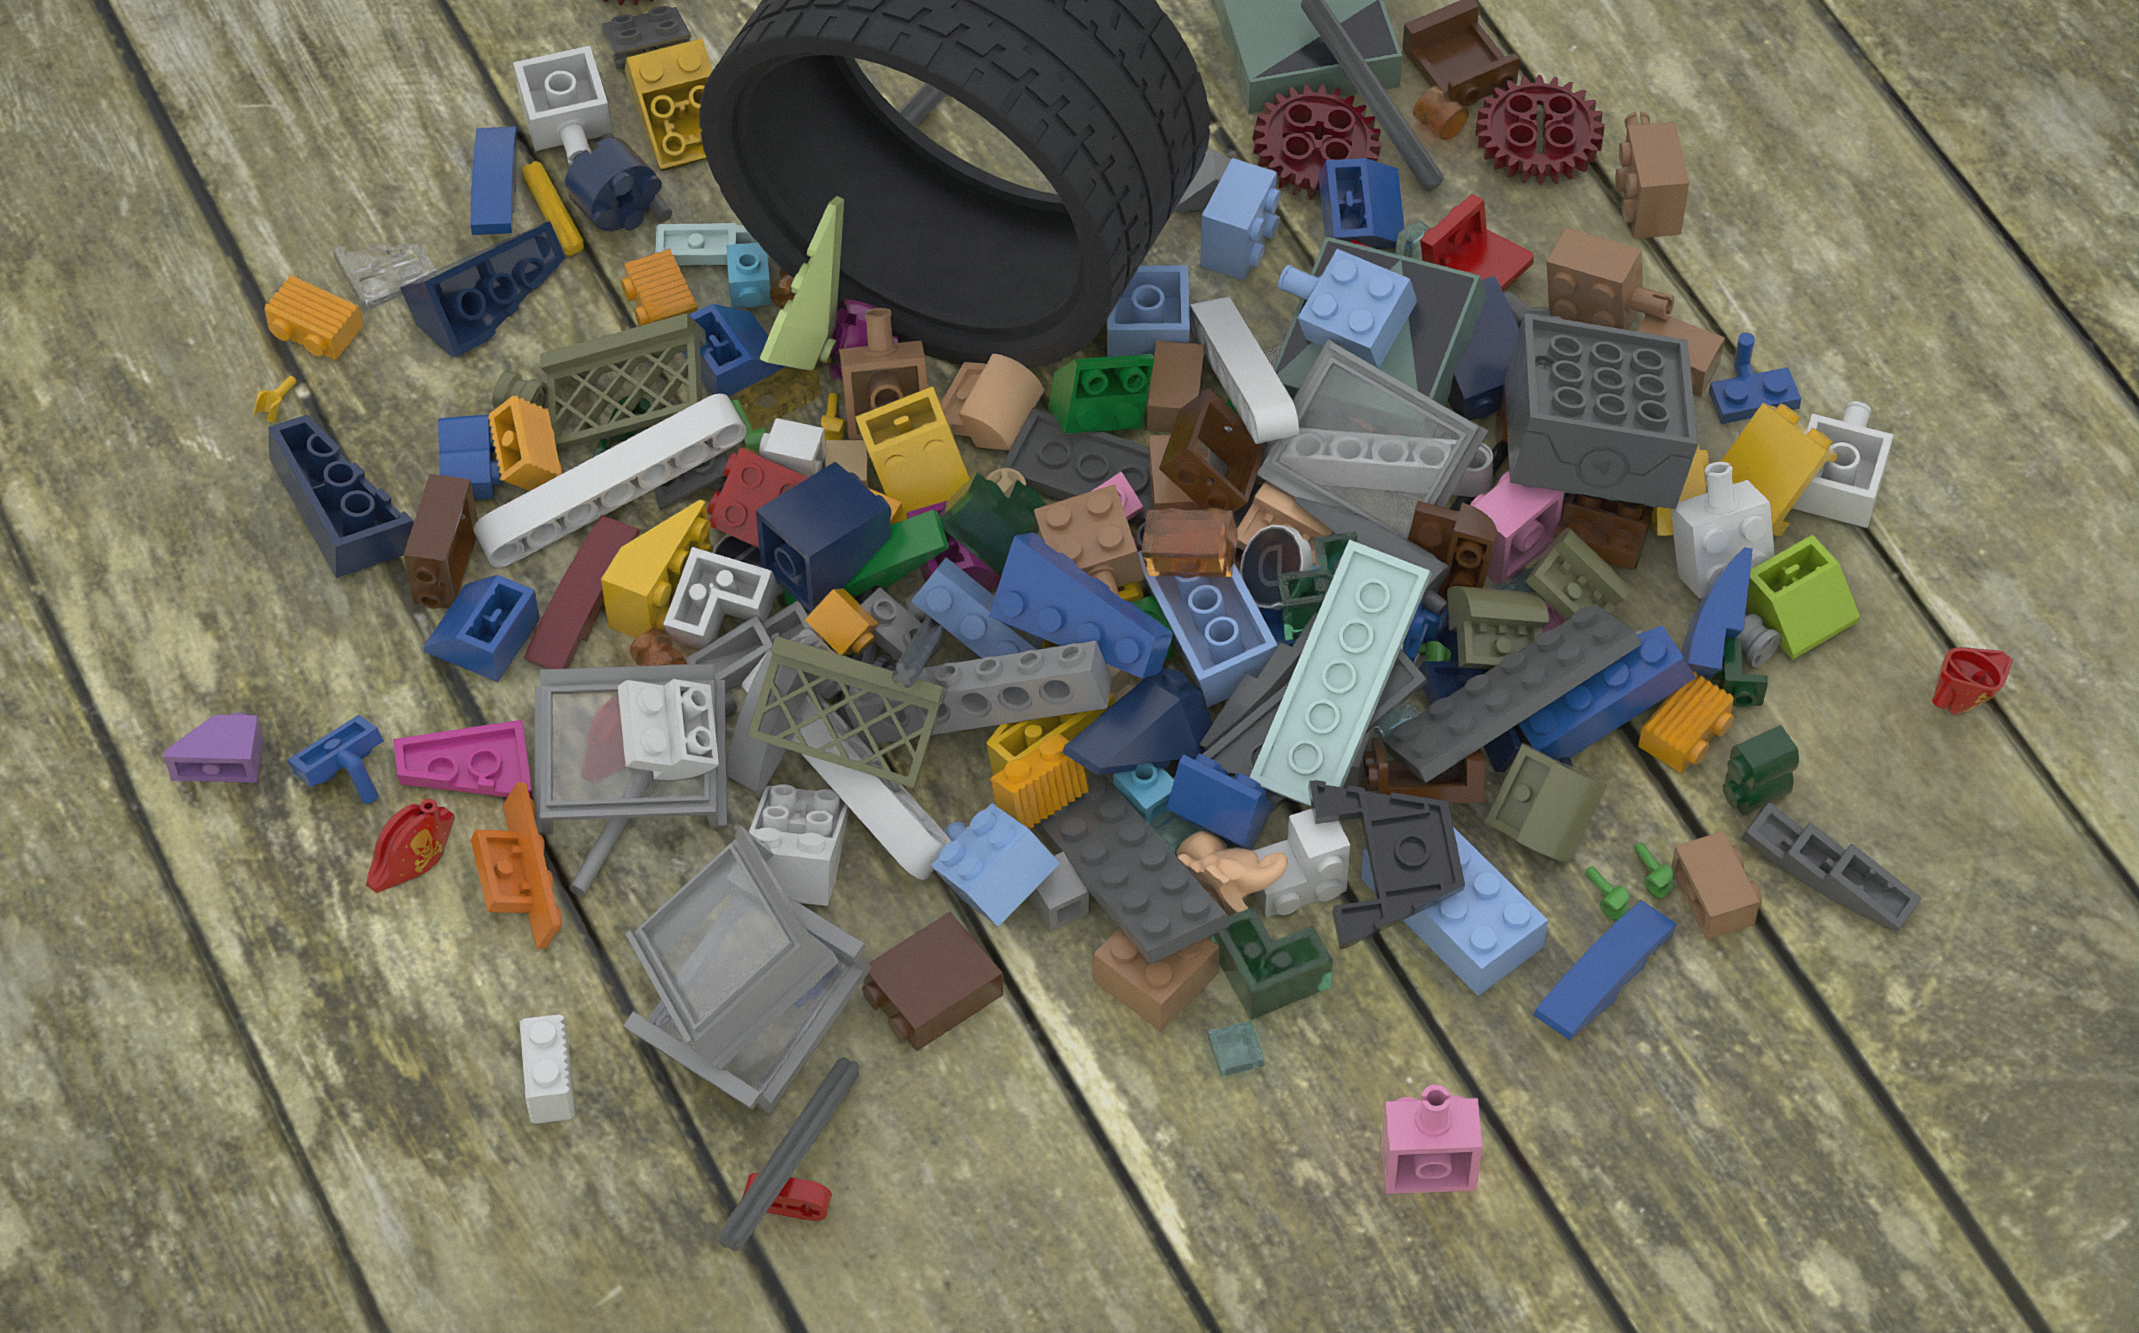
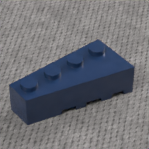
M308 415L268 427L269 459L336 578L404 555L414 520L405 511L400 513L391 504V497L382 488L376 489L365 478V472L355 462L351 464L340 453V447Z

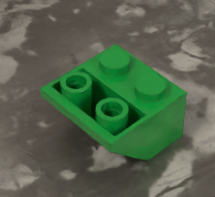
M1153 355L1074 359L1055 371L1048 407L1064 433L1142 428L1155 359Z

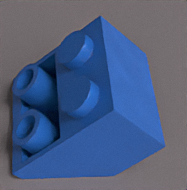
M1367 158L1326 160L1318 175L1325 237L1346 242L1356 240L1374 249L1406 247L1398 168Z
M711 304L689 314L705 330L706 346L700 347L701 380L711 395L725 394L730 400H733L791 373V367L760 360L769 336L752 312ZM687 351L682 352L685 358L688 359Z
M500 575L465 584L424 645V652L499 682L540 620L535 590Z
M1198 753L1195 760L1182 755L1166 809L1173 815L1205 831L1212 832L1240 848L1252 851L1274 807L1265 797L1267 790L1260 787L1261 784L1241 773L1237 772L1234 779L1227 776L1228 771L1221 768L1222 765L1202 754Z

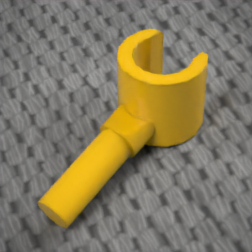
M289 376L277 389L273 391H259L253 415H256L258 412H267V422L276 421L281 400L296 384V379L293 376Z
M836 393L828 395L827 412L821 417V427L824 428L826 441L843 440L846 432V420L837 418L838 395Z

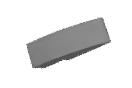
M796 601L764 622L756 615L684 660L687 664H714L716 680H725V690L740 686L766 652L772 649L775 636L791 640L794 635L796 636L806 627L812 628L805 621L810 613L800 602Z
M770 650L767 651L744 700L734 730L726 767L728 777L762 795L787 750L747 737L772 656ZM780 664L775 684L782 697L803 687L804 684L796 669ZM804 672L809 682L816 679V676ZM773 691L771 692L768 705L777 701ZM808 691L785 702L796 724L804 720L798 717L796 713ZM780 705L765 713L760 728L761 732L777 736L792 728ZM795 733L785 737L784 739L792 741L793 737L795 736Z

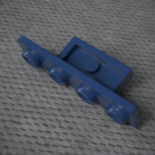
M1449 622L1441 631L1438 642L1450 650V661H1423L1418 668L1428 680L1423 689L1430 705L1441 698H1446L1464 687L1471 678L1483 675L1489 671L1486 669L1459 667L1457 632L1449 631ZM1514 727L1484 745L1495 772H1505L1516 758L1522 745Z

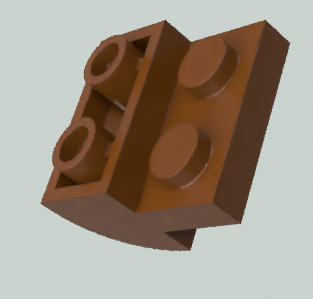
M1569 494L1564 505L1562 518L1554 532L1553 538L1564 529L1570 528L1606 563L1633 570L1637 568L1644 548L1653 508L1645 507L1644 504L1620 500L1611 501L1583 494Z
M1418 501L1408 540L1436 556L1442 563L1449 565L1448 573L1438 590V595L1448 601L1447 590L1453 586L1484 587L1497 536V529L1487 514L1469 504L1462 502L1460 511H1455Z

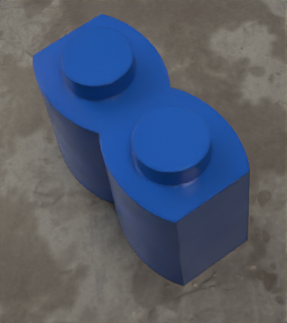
M489 415L439 418L440 475L470 479L474 500L494 499V486L501 485V473H498L500 469L497 466L499 460L493 461V452H495L496 447L493 446L495 440L492 439L493 433L490 432L492 427L489 426Z

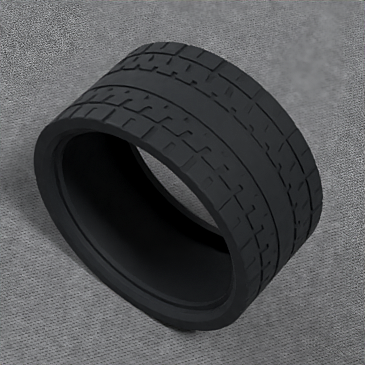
M762 0L708 77L701 96L699 110L703 149L716 183H718L721 193L749 234L793 279L798 274L803 263L809 262L810 256H807L809 245L829 202L838 196L844 199L837 312H839L840 308L847 309L843 302L845 299L861 301L877 308H887L891 310L892 335L898 337V343L922 341L924 355L963 365L964 362L987 364L992 354H999L1021 363L1028 369L1050 365L1074 355L1083 349L1085 345H1088L1099 333L1138 270V267L1143 262L1198 173L1204 161L1210 137V111L1201 74L1197 71V64L1181 34L1168 15L1162 11L1156 0ZM855 59L880 64L912 76L951 96L983 117L1024 152L1043 173L1057 194L1027 188L999 178L970 164L933 141L910 123L883 97L863 73Z

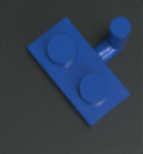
M1745 332L1738 337L1734 359V368L1738 377L1710 383L1708 393L1721 424L1752 418L1762 403L1776 408L1780 403L1792 410L1800 408L1801 397L1789 367L1754 373L1751 366V358L1755 337L1751 333Z
M357 715L287 761L293 773L311 787L327 782L335 776L338 770L344 767L348 771L362 802L368 804L374 802L379 795L361 759L368 756L372 749L384 742L376 726L362 716Z

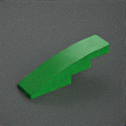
M931 510L891 525V537L842 589H845L855 598L874 585L887 588L947 550L949 546L938 512ZM783 589L787 605L790 606L797 600Z

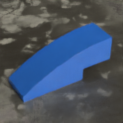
M1744 547L1722 569L1702 597L1690 621L1681 654L1691 670L1695 671L1698 676L1711 679L1722 668L1725 638H1735L1743 631L1753 548Z

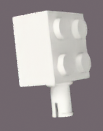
M590 46L513 62L518 95L535 151L564 145L568 163L571 166L584 150L592 153L587 139L612 133L608 102Z
M1858 401L1849 402L1846 405L1842 421L1816 414L1811 415L1807 431L1809 432L1813 427L1830 438L1833 442L1829 448L1839 456L1835 462L1826 461L1792 509L1868 528L1894 434L1867 428V423L1872 413L1868 405Z
M1714 462L1705 467L1708 493L1678 502L1677 508L1671 509L1678 577L1699 599H1702L1716 576L1744 547L1753 548L1750 570L1775 556L1770 502L1748 480L1733 484V469L1726 462Z

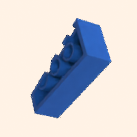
M1034 532L1014 536L989 617L1060 646L1096 641L1106 664L1140 678L1149 677L1161 672L1173 632L1130 601H1124L1109 590L1110 587L1098 578H1092L1075 565L1076 562L1065 554L1056 552L1044 543V539Z
M1663 625L1637 634L1641 642L1639 647L1518 723L1533 748L1556 760L1562 757L1571 758L1696 678Z

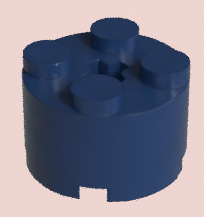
M619 138L603 139L597 142L600 146L592 153L584 150L574 160L567 172L565 187L569 190V198L597 228L604 231H615L625 228L630 231L637 228L643 222L644 212L649 208L655 195L661 190L662 182L648 164L624 140Z

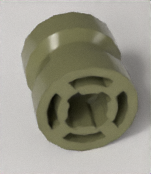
M505 370L494 388L492 397L493 407L496 409L510 397L518 396V399L524 398V401H530V404L536 403V406H542L543 409L548 393L547 384L536 379L523 381L519 373Z

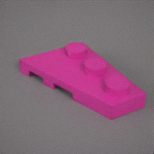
M522 720L393 739L399 784L508 797L516 782H524L527 784L530 799H533Z

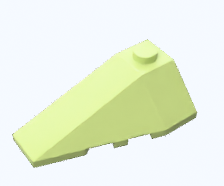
M838 196L829 202L807 251V256H810V260L808 263H803L791 285V292L795 294L794 299H789L784 309H780L760 356L762 361L813 371L821 361L828 363L835 349L837 341L831 337L836 327L844 199Z

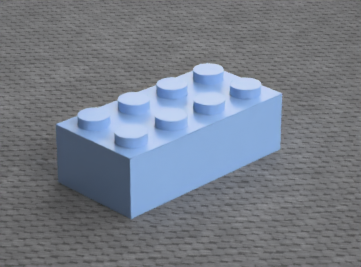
M1211 519L1139 551L1138 555L1145 578L1142 579V582L1149 595L1154 596L1173 632V642L1194 683L1202 690L1207 708L1230 698L1245 674L1258 678L1278 645Z
M1454 828L1465 881L1464 890L1403 921L1479 996L1544 948L1548 920ZM1366 848L1363 850L1361 879L1376 893Z

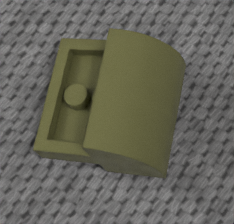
M1570 528L1564 529L1553 538L1537 559L1536 563L1538 565L1525 580L1566 621L1571 619L1573 614L1579 609L1589 607L1594 603L1608 613H1611L1615 606L1626 599L1631 590V586Z
M1453 586L1447 590L1449 631L1457 632L1460 668L1491 670L1499 665L1507 655L1519 652L1535 642L1538 636L1542 634V627L1549 623L1545 601L1536 592Z
M1522 744L1484 823L1515 838L1517 842L1539 853L1565 863H1570L1607 784L1570 765L1563 764L1528 745Z

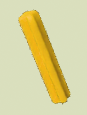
M538 161L525 164L522 168L523 179L546 221L551 222L564 254L572 256L575 253L582 252L584 249L583 239L544 167Z

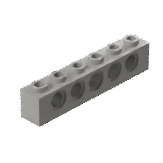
M1096 641L1072 643L1059 647L1028 650L1021 653L990 656L983 659L923 668L917 678L947 687L931 735L1105 709L1108 706L1112 682L1111 674ZM850 686L849 692L852 696L862 689ZM869 692L854 700L866 723L888 711L879 694ZM887 697L893 708L904 703ZM847 704L845 710L854 729L861 725L851 706ZM910 705L896 713L907 735L923 728L928 709ZM891 716L869 727L876 743L902 739ZM864 731L857 734L865 745L870 744Z

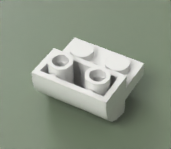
M673 679L664 686L626 680L618 686L626 767L653 771L654 779L678 780L702 775L719 765L710 685Z

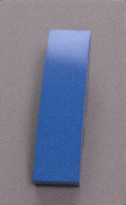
M516 126L476 129L471 187L470 226L472 235L512 233L517 168Z
M1640 900L1602 935L1564 975L1535 1009L1533 1016L1568 1040L1572 1039L1616 1001L1621 988L1642 971L1649 956L1672 937L1677 923Z

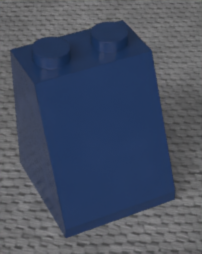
M1495 276L1482 280L1487 298L1468 348L1461 356L1455 368L1451 392L1447 400L1455 413L1469 421L1484 419L1500 409L1505 371L1509 365L1519 332V327Z
M835 461L756 510L761 568L771 570L776 582L806 609L812 612L833 589H842L891 537V508L881 495H875L864 486L855 473H849Z

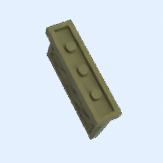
M686 313L541 353L540 368L547 374L548 412L552 429L555 432L556 450L559 451L656 425L701 401L700 347L706 346L705 330ZM687 351L688 359L678 372L667 366L676 353ZM647 361L654 363L641 382L630 376L640 363ZM664 370L673 378L662 393L657 395L649 388ZM611 371L617 373L604 392L594 387V384L603 373ZM627 380L636 388L625 403L620 405L613 400V397ZM574 381L579 382V387L567 402L561 399L560 385ZM685 384L689 387V402L673 406L669 403L670 399L680 386ZM592 391L599 398L589 412L583 415L576 408L587 393ZM645 394L655 399V402L645 414L636 416L632 413ZM608 404L618 409V412L608 424L599 426L595 423ZM572 413L582 420L571 434L562 436V426Z
M775 636L771 649L772 656L747 737L915 788L947 687L917 679L914 685L905 688L902 681L894 683L891 675L894 671ZM780 664L796 669L804 684L803 687L782 697L775 684ZM804 672L820 676V678L809 682ZM830 679L838 682L846 699L824 710L813 687ZM846 685L862 690L851 696ZM773 691L777 701L768 705L771 692ZM808 691L819 713L796 724L785 702ZM869 692L879 694L888 711L866 723L854 700ZM887 697L904 703L893 708ZM849 704L861 726L838 737L827 715ZM780 705L792 728L777 736L761 732L760 728L765 713ZM910 705L928 709L923 728L907 735L896 713ZM891 716L902 739L880 750L869 727ZM822 718L833 741L816 749L808 746L800 729ZM864 731L875 754L859 762L849 758L841 742ZM795 733L800 743L784 738ZM920 736L918 746L915 751L910 740ZM906 744L913 757L909 775L904 776L892 772L883 755ZM837 746L841 756L826 752V750ZM878 758L883 769L867 763Z

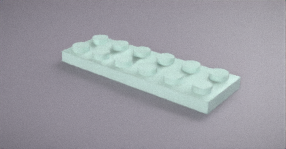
M1352 540L1348 541L1250 775V778L1261 784L1260 787L1311 808L1308 791L1309 781H1325L1326 785L1343 788L1432 575L1430 570Z

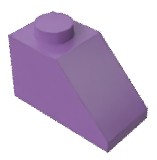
M244 713L213 715L165 750L164 755L171 781L257 783L264 741L258 716Z

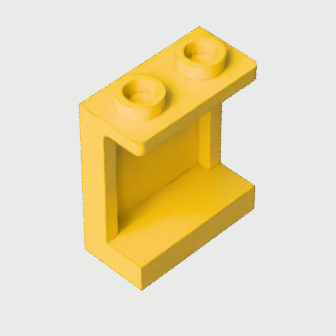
M1762 403L1720 462H1726L1732 466L1733 484L1748 480L1770 502L1773 535L1781 537L1790 525L1784 519L1824 463L1826 461L1835 462L1839 455L1829 448L1833 441L1822 432L1813 427L1808 432L1797 422L1801 417L1792 409L1782 403L1777 408Z

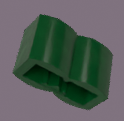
M1782 725L1739 743L1731 749L1730 760L1727 762L1728 771L1725 777V784H1723V793L1727 802L1732 807H1737L1742 815L1763 807L1768 802L1771 803L1787 796L1793 790V771L1797 769L1799 764L1798 747Z

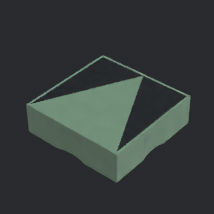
M1212 0L1224 39L1234 55L1235 73L1248 114L1263 111L1266 102L1273 104L1275 94L1277 93L1287 98L1289 87H1293L1299 94H1302L1305 84H1308L1312 92L1318 93L1320 85L1323 84L1326 88V94L1331 95L1337 88L1340 89V96L1359 94L1302 10V0ZM1325 0L1384 89L1400 87L1402 53L1384 1Z
M1326 236L1311 275L1318 278L1322 276L1335 251L1339 249L1411 280L1417 303L1379 369L1445 406L1451 392L1455 368L1461 356L1468 348L1487 298L1480 275ZM1303 298L1299 302L1273 367L1292 401L1323 349V346L1306 340L1297 317L1307 302ZM1335 363L1308 410L1330 416L1356 418L1371 424L1375 428L1411 437L1433 438L1438 422Z

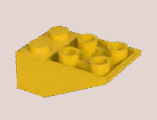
M703 38L627 57L624 69L636 110L659 170L707 159L700 134L702 129H700L699 110L703 89L712 72Z
M933 386L855 417L886 496L902 502L903 512L897 523L906 520L907 512L944 501L983 512L945 411Z
M696 501L620 548L601 578L608 628L654 645L662 631L666 632L663 623L692 547L710 553L714 551V547L710 543L709 531L711 522L707 518L705 501Z

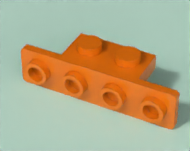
M516 782L503 804L508 831L476 829L470 840L487 912L528 913L536 948L546 949L554 935L561 928L562 913L560 908L556 907L552 891L553 876L546 867L543 854L544 839L541 834H538L534 800L529 797L527 784Z

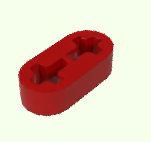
M755 1172L748 1176L743 1196L760 1172ZM790 1177L766 1213L809 1221H820L827 1216L832 1193L826 1186L820 1183Z

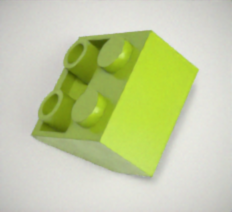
M1813 534L1750 570L1746 609L1750 614L1758 615L1763 620L1765 628L1775 629L1782 638L1779 646L1792 660L1860 620V614L1839 562Z

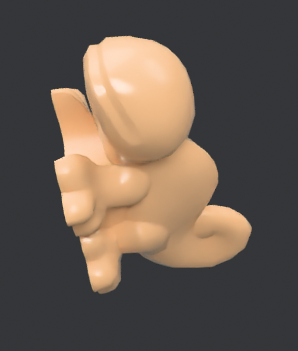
M1198 831L1190 835L1180 844L1176 851L1177 858L1205 890L1221 902L1226 914L1237 923L1245 920L1249 915V909L1243 900L1251 893L1261 891L1283 876L1288 865V858L1282 852L1269 854L1259 861L1258 855L1254 851L1243 848L1228 849L1225 842L1219 836L1208 831Z

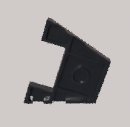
M1309 781L1308 791L1315 824L1361 818L1377 900L1336 905L1333 907L1332 913L1339 949H1346L1464 890L1465 881L1448 801L1393 792L1391 795L1367 792L1362 787L1348 785V788L1326 785L1325 781Z

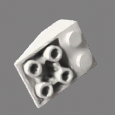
M787 784L767 785L749 833L759 841L763 840L768 844L774 855L766 862L785 895L798 903L828 906L833 892L850 810L848 805L834 790L822 789L813 791L796 789Z

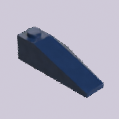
M547 221L435 270L400 287L415 324L453 358L487 342L496 333V328L507 317L512 316L518 310V305L532 290L537 289L566 257L551 222Z
M1164 668L1159 674L1144 678L1066 744L1062 753L1096 775L1136 771L1138 764L1152 763L1157 769L1168 768L1171 760H1180L1182 755L1195 760L1198 753L1203 754L1205 752L1199 744L1213 722L1202 690L1189 682L1187 676L1180 671Z

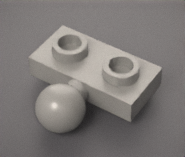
M879 587L861 606L879 623V626L872 632L875 636L874 641L895 660L899 661L927 617V614L911 602L919 590L914 591L908 596L904 608ZM942 640L937 645L931 657L939 651L940 647L943 644Z

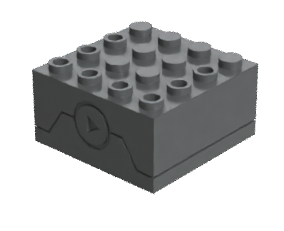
M1524 313L1505 375L1510 483L1521 484L1526 487L1558 490L1568 494L1601 497L1611 501L1620 500L1645 504L1650 507L1676 509L1698 446L1688 340Z

